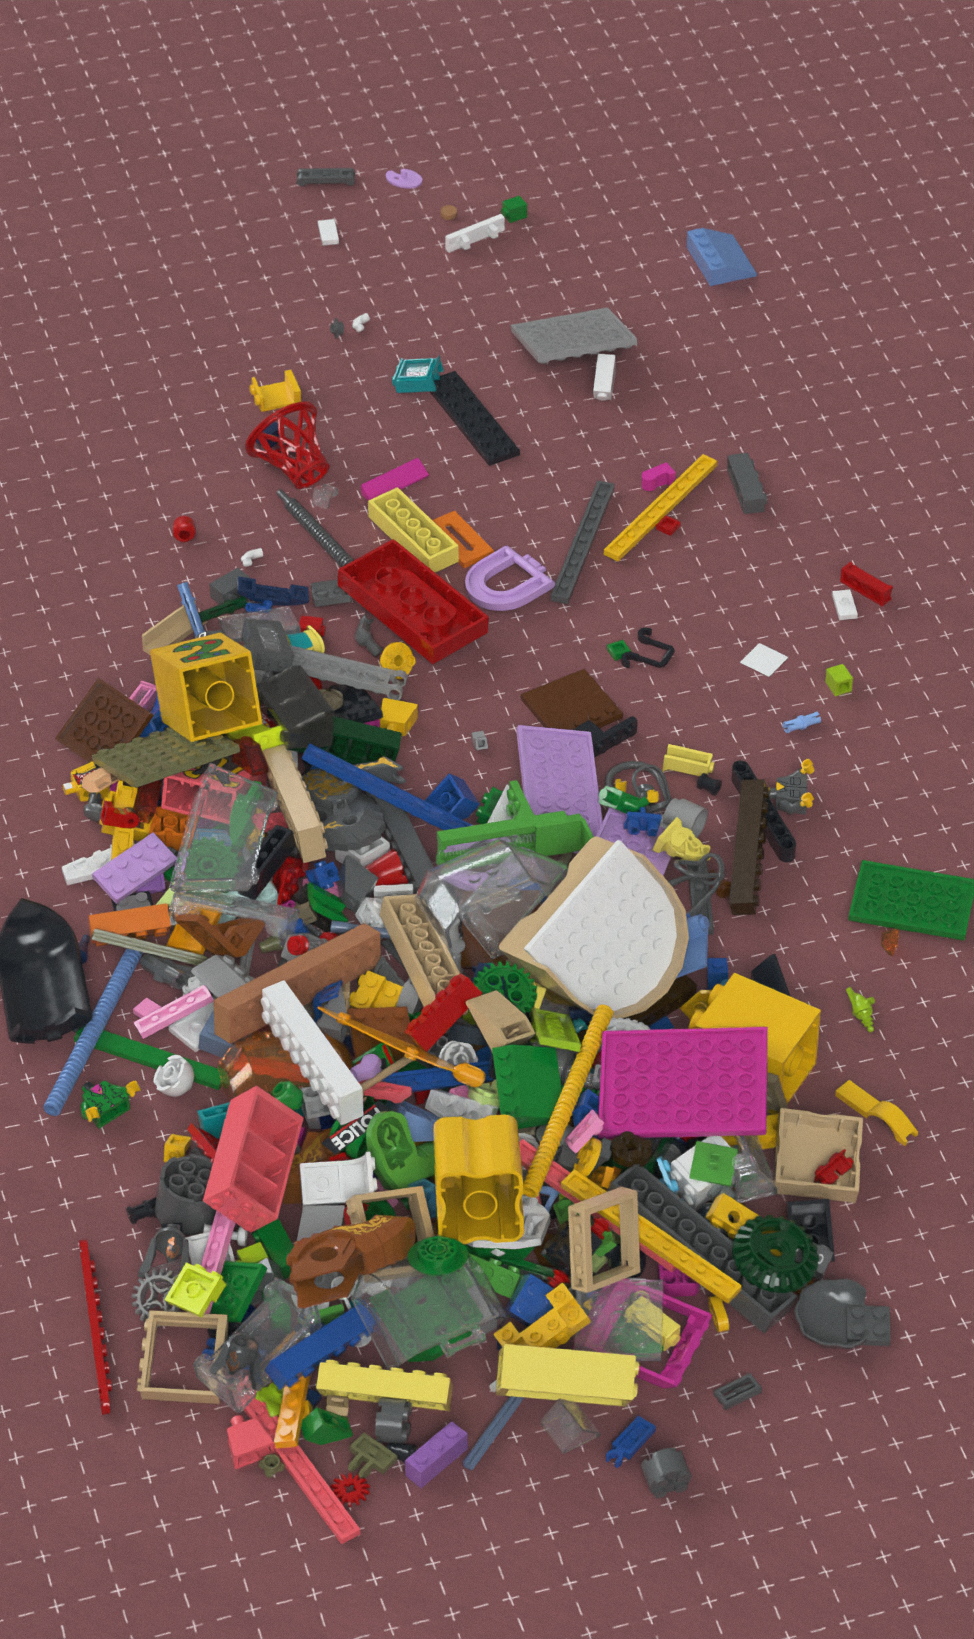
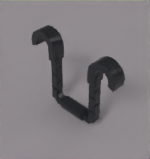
M647 627L641 628L638 631L639 642L668 651L661 659V662L640 656L634 652H626L622 655V665L629 668V660H633L658 668L665 667L675 653L673 646L644 636L652 635V629Z

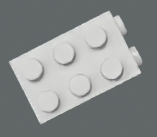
M366 1152L364 1156L353 1160L300 1163L299 1165L303 1206L347 1204L346 1201L354 1195L374 1193L377 1190V1180L372 1176L373 1170H375V1158L371 1157L370 1152Z

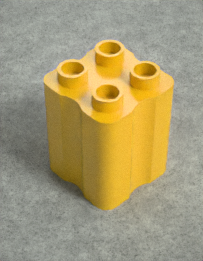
M488 1115L485 1118L476 1120L463 1117H443L438 1119L433 1125L438 1236L453 1238L462 1244H469L476 1240L503 1243L515 1242L521 1239L524 1234L523 1175L516 1119L510 1115Z

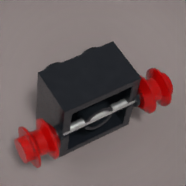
M601 1217L592 1219L594 1225L591 1226L592 1255L602 1244L604 1231L610 1232L608 1228L609 1223ZM565 1221L558 1227L557 1233L545 1244L544 1250L541 1252V1255L556 1268L553 1269L554 1277H547L548 1285L554 1289L561 1283L570 1284L568 1276L571 1273L569 1221Z

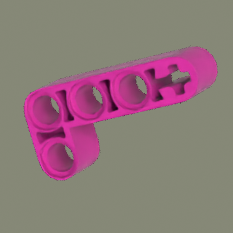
M657 1262L659 1290L661 1293L670 1297L694 1296L698 1294L700 1290L699 1283L676 1268L673 1272H670Z

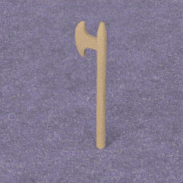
M403 1057L377 1073L374 1078L361 1083L363 1095L364 1091L414 1060ZM367 1097L363 1098V1104L366 1101Z

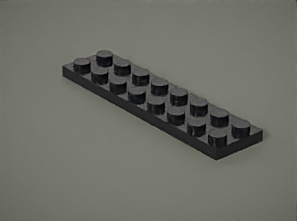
M456 371L441 375L439 380H434L436 391H431V395L489 466L520 455L519 448Z

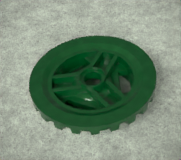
M767 1215L764 1218L757 1216L754 1220L746 1221L745 1225L739 1228L732 1245L735 1265L744 1278L756 1287L774 1293L794 1292L806 1286L815 1275L819 1261L818 1248L812 1242L813 1237L805 1233L804 1227H798L795 1225V1221L785 1220L783 1216L773 1218L772 1215ZM765 1231H777L774 1233L761 1234V1232ZM797 1248L801 1249L803 1256L800 1264L794 1262ZM771 1250H778L781 1256L776 1257L772 1255Z

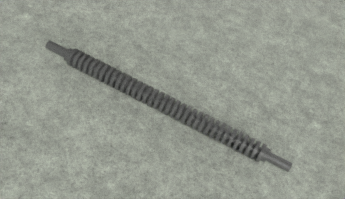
M282 489L277 491V495L285 502L286 510L341 567L354 561L295 498H290Z

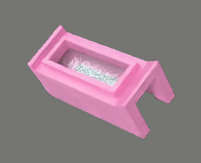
M140 681V685L130 696V699L147 711H150L156 700V685Z

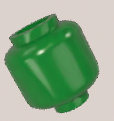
M285 1081L278 1083L274 1087L273 1097L290 1109L298 1110L302 1106L303 1092L294 1083Z

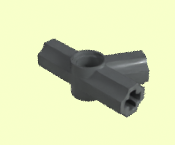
M147 953L141 957L140 964L144 970L154 975V980L167 983L176 989H182L187 984L188 978L194 977L191 973L194 967L175 964L171 960Z

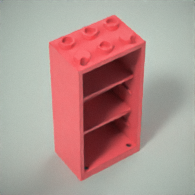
M258 1086L230 1100L203 1202L250 1233L276 1220L279 1215L304 1117Z

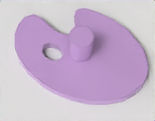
M402 169L401 174L391 170L386 173V180L400 188H416L422 184V177L408 169Z

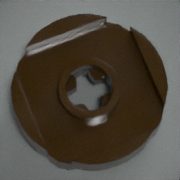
M625 1131L621 1136L614 1138L610 1145L612 1159L622 1166L633 1167V1164H640L639 1167L648 1164L651 1160L652 1142L636 1136L630 1131Z

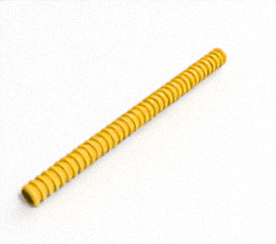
M598 1005L596 1007V1011L582 1041L580 1052L576 1055L536 1155L523 1182V1194L528 1197L535 1198L539 1195L602 1043L603 1031L608 1029L614 1012L607 1005Z

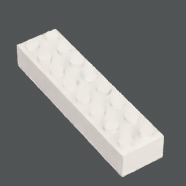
M283 980L262 989L263 998H261V1004L263 1006L262 1018L264 1022L271 1026L273 1035L281 1040L283 1049L285 1051L288 1050L293 1063L298 1064L303 1077L308 1078L313 1091L318 1092L323 1105L328 1106L333 1119H337L343 1125L362 1117V1087L287 983Z

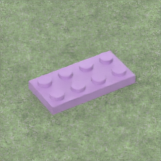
M151 833L93 872L92 878L117 904L175 865L177 857L154 833Z

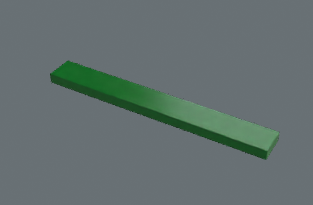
M84 1027L77 1031L74 1036V1042L77 1043ZM104 1030L94 1049L154 1069H158L160 1065L163 1067L170 1061L167 1059L168 1057L176 1055ZM183 1057L194 1070L193 1082L220 1090L228 1077L227 1071Z

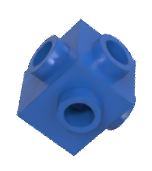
M325 860L314 864V868L305 871L308 881L323 889L333 887V882L340 880L339 871L334 861L326 863Z

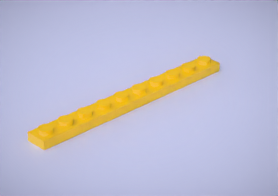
M702 454L604 549V555L619 562L665 515L677 506L717 467V460Z
M575 1169L561 1182V1188L580 1201L606 1193L604 1189ZM619 1204L597 1212L620 1228ZM638 1214L639 1242L726 1303H729L741 1291V1284Z

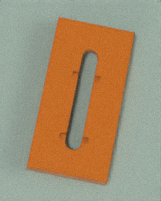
M456 511L432 520L459 545L458 563L464 569L494 553V550ZM446 527H452L473 550H466L462 543Z

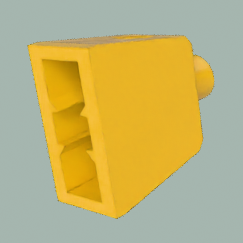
M383 698L381 707L383 718H380V728L401 732V736H406L418 719V704Z

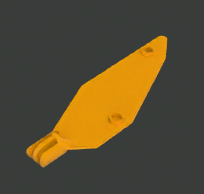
M317 1007V1009L337 1019L336 1022L346 1026L349 1025L405 1053L404 1056L408 1059L416 1060L417 1058L439 1068L452 1071L454 1077L460 1083L476 1088L482 1085L486 1079L485 1072L465 1062L464 1064L461 1063L454 1066L410 1043L350 1019L351 1016L347 1013L339 1012L338 1014L326 1008Z

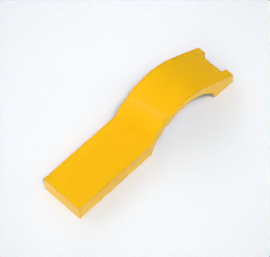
M119 780L114 807L122 809L126 807L133 808L138 787L124 786L123 781ZM113 826L111 860L133 846L134 828L128 829Z
M850 1080L836 1090L835 1096L865 1118L874 1115L885 1121L893 1131L895 1139L903 1146L907 1144V1136L911 1134L916 1137L918 1135L917 1129L896 1105L887 1101L879 1102Z

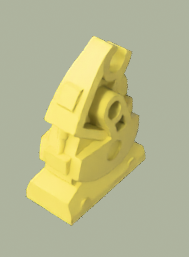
M676 817L657 838L652 850L657 853L665 850L668 855L674 858L677 856L682 860L699 861L705 854L709 853L711 848L709 845H703L692 833L693 831L682 827L681 820Z

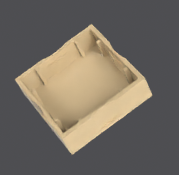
M781 1108L777 1121L772 1193L855 1203L859 1193V1151L862 1144L863 1118L836 1114L821 1115L810 1111ZM846 1149L845 1157H850L854 1161L852 1168L843 1176L836 1171L835 1173L839 1176V1179L832 1185L820 1184V1181L813 1183L814 1173L817 1168L829 1163V1159L834 1153H840Z

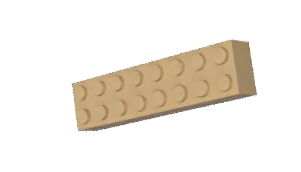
M285 745L262 750L268 782L288 828L293 830L296 847L303 863L325 858V849H328L326 838H323V833H325L322 821L320 822L318 811L315 810L314 802L311 801L309 791L306 790L305 782L302 781L300 771L297 769L296 762L293 761L291 751H287Z
M421 894L383 897L380 917L425 1007L431 1004L436 999L437 993L444 990L449 985L450 980L454 976L459 975L460 972ZM468 1009L463 1013V1015H467Z

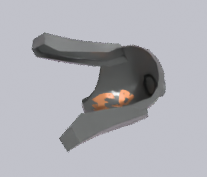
M168 1224L167 1227L160 1229L155 1234V1237L151 1239L144 1262L138 1271V1277L145 1279L144 1274L149 1272L156 1256V1250L164 1254L168 1264H173L182 1255L180 1272L186 1263L189 1264V1241L185 1239V1236L180 1231V1225Z
M237 1333L231 1336L228 1341L224 1342L209 1372L216 1375L217 1371L225 1366L227 1374L233 1376L236 1372L250 1365L252 1389L261 1391L263 1383L260 1372V1354L258 1353L256 1340L245 1333Z

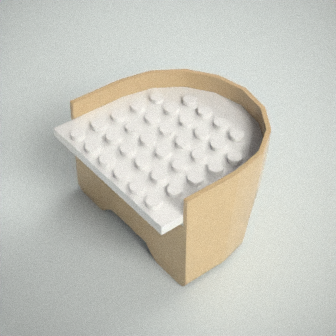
M596 836L591 838L569 863L567 876L536 912L521 919L500 943L499 949L513 964H517L518 970L523 967L524 974L530 972L529 979H534V982L544 986L547 990L592 1015H594L598 1005H607L614 1012L612 1018H625L646 1011L669 991L681 971L689 940L686 910L674 888L645 855L628 849L622 841L617 840L613 843Z

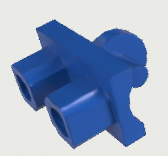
M640 807L638 812H627L623 827L628 829L631 835H637L641 830L646 831L648 836L655 837L662 817L660 814L646 813L645 808Z

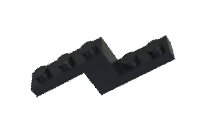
M631 716L605 732L588 720L572 730L591 732L595 758L610 748L619 745L629 737H633L637 733L638 720Z

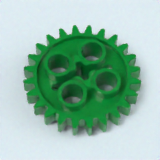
M499 961L497 967L491 963L490 969L484 966L483 972L478 971L477 977H474L473 983L483 993L482 995L496 990L503 996L505 993L507 995L506 999L525 1015L526 1012L530 1013L531 1008L535 1005L537 993H535L537 986L534 985L535 980L529 979L530 972L523 973V967L518 970L516 963L513 967H510L508 961L505 966H502V963ZM501 977L504 979V990L502 989Z

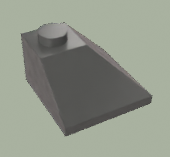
M347 855L338 874L340 880L337 881L339 897L345 903L346 908L356 914L365 897H371L378 877Z

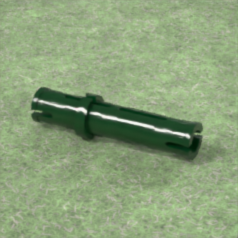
M241 596L198 612L201 622L203 623L227 613L232 614L235 610L245 607L247 600Z

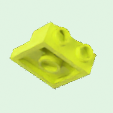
M186 1263L167 1294L165 1301L202 1318L211 1301L216 1303L226 1283L222 1280L223 1276L215 1271L209 1273L199 1264L193 1266Z

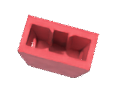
M241 1415L231 1419L232 1426L227 1429V1439L235 1469L263 1460L268 1454H274V1442L257 1419L244 1421Z

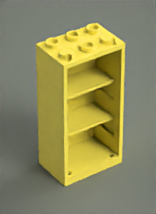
M504 1344L499 1351L496 1395L626 1407L637 1394L638 1384H634V1377L639 1373V1362H636V1356Z

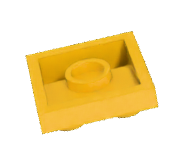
M367 970L366 974H362L358 980L359 988L357 992L353 991L350 995V1006L352 1009L396 1007L403 987Z

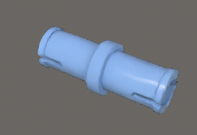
M814 712L806 716L799 715L796 719L783 722V729L788 728L784 731L790 733L798 729L804 730L807 726L819 724L821 717L816 718V716L820 714Z

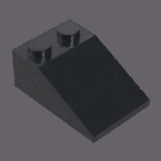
M829 1199L787 1202V1220H793L798 1227H804L805 1233L813 1237V1243L825 1245L834 1253ZM834 1254L830 1262H835Z

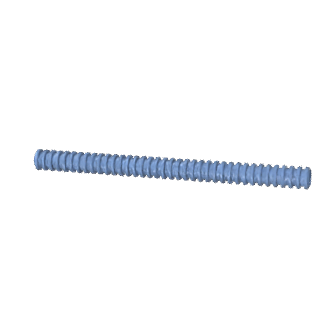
M125 949L109 983H107L102 996L93 1010L92 1019L84 1027L46 1103L43 1105L44 1111L49 1115L58 1116L61 1113L70 1092L73 1090L143 952Z

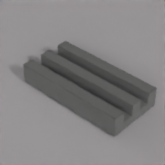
M749 1373L714 1390L713 1396L718 1398V1402L723 1404L724 1410H727L762 1393V1387Z

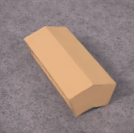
M99 768L83 777L81 787L90 793L99 792L121 779L105 769Z

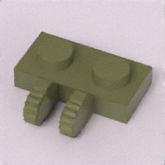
M363 1433L349 1446L350 1452L356 1456L349 1463L348 1470L353 1472L361 1466L363 1461L366 1462L358 1473L361 1479L369 1476L373 1468L384 1474L398 1461L395 1453L366 1433Z

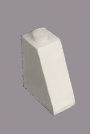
M598 354L593 389L594 398L598 400H611L616 375L615 355Z

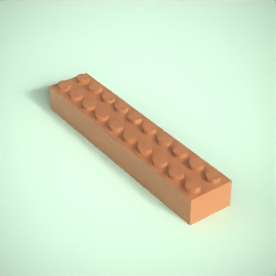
M363 923L213 1000L214 1033L231 1044L268 1025L262 1018V989L283 980L302 1006L312 1002L316 993L320 990L323 991L325 986L340 980L343 981V986L365 974L367 970L375 969L381 958L380 932Z

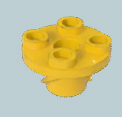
M394 642L384 649L380 657V664L383 668L396 671L403 670L408 675L415 665V657L406 644ZM400 676L395 677L396 679H403Z

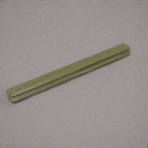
M94 929L92 933V940L196 966L208 959L205 955L100 929Z

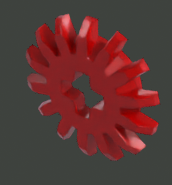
M349 1472L348 1479L344 1474H341L342 1480L335 1478L334 1482L337 1484H331L330 1488L335 1489L333 1493L341 1500V1504L344 1505L346 1502L348 1507H352V1503H356L357 1506L360 1505V1499L363 1501L367 1500L364 1494H370V1491L366 1490V1488H370V1485L363 1484L367 1479L362 1478L358 1480L360 1478L359 1474L353 1479L352 1472ZM354 1485V1490L356 1491L347 1493L345 1486L350 1487Z

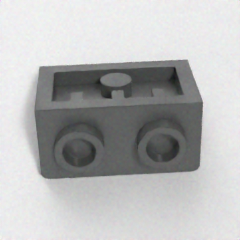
M338 579L311 583L312 601L315 607L351 602V596L338 586Z

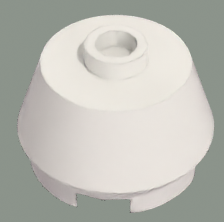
M458 1041L448 1042L442 1048L439 1055L440 1059L452 1065L478 1062V1057L473 1047L468 1043Z

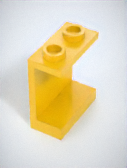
M292 370L284 371L285 382L261 387L258 386L255 377L251 378L252 385H249L250 393L254 395L256 406L259 405L261 412L301 402V390Z

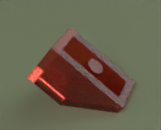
M248 736L233 740V742L239 745L240 752L232 754V762L251 776L269 772L259 743Z

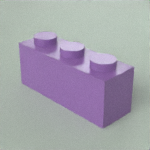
M451 1421L405 1460V1476L420 1488L424 1487L468 1449V1434Z

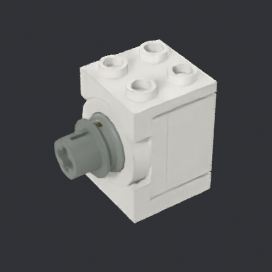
M709 1136L701 1141L730 1147L721 1136ZM695 1146L671 1162L669 1174L671 1179H675L678 1184L679 1191L677 1193L695 1211L706 1204L707 1201L712 1200L714 1202L715 1198L723 1193L734 1200L738 1199L737 1194L732 1190L733 1185L740 1180L743 1160L738 1154L731 1187L689 1179Z

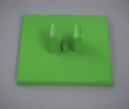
M696 1141L689 1179L731 1187L738 1149Z

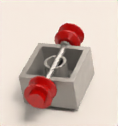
M324 932L318 938L310 933L290 934L287 937L281 957L289 962L338 937V935L334 932Z

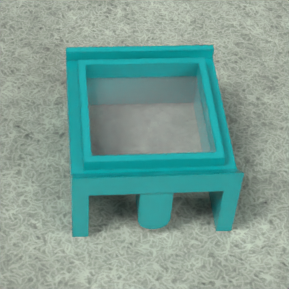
M440 355L436 359L403 360L401 358L399 365L396 367L395 375L392 377V384L395 386L397 393L436 391L434 380H439V372L444 371Z

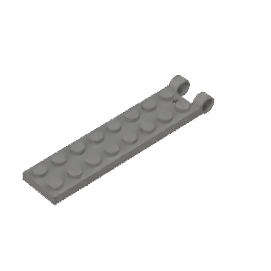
M262 640L265 650L279 652L274 641ZM290 645L294 656L290 672L298 673L302 676L315 677L322 681L336 682L339 685L353 686L356 689L369 690L377 694H386L389 699L400 700L402 697V687L406 685L408 679L407 673L403 670L396 671ZM400 676L404 681H398L395 677ZM391 690L398 691L399 695L392 694Z

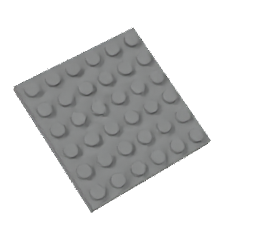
M608 307L511 325V332L535 360L542 364L548 363L550 360L556 359L560 361L565 360L566 357H581L583 354H598L599 351H614L616 348H631L632 345H637V338Z

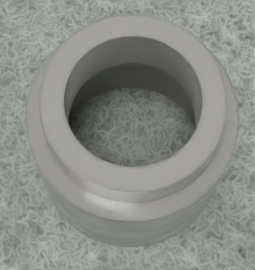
M674 798L665 810L663 824L669 826L678 817L682 822V827L693 831L692 833L698 838L706 824L708 810L684 798L680 800Z

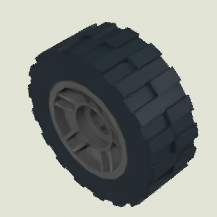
M455 1022L449 1028L447 1037L449 1040L489 1046L478 1025Z

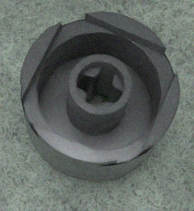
M380 1397L378 1406H382V1409L376 1414L375 1436H378L376 1441L401 1444L407 1442L411 1432V1423H407L412 1413V1402L404 1399Z
M675 1448L662 1449L651 1454L652 1459L648 1462L646 1459L642 1462L641 1469L649 1490L654 1494L655 1498H662L668 1492L676 1491L681 1493L688 1489L687 1484L690 1482L692 1475L681 1450L676 1452Z

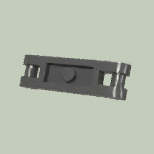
M353 168L297 170V185L346 183L351 186L355 183V170Z

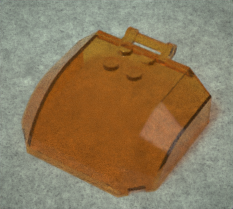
M319 1028L347 1068L351 1070L354 1065L345 1044ZM272 1030L259 1033L254 1031L251 1033V1038L233 1042L218 1065L223 1092L231 1099L255 1086L260 1087L273 1096L274 1087L278 1083L285 1081L294 1083L300 1089L311 1087L308 1078L303 1077L298 1064L293 1063L288 1050L285 1051L283 1049L281 1040L273 1035Z

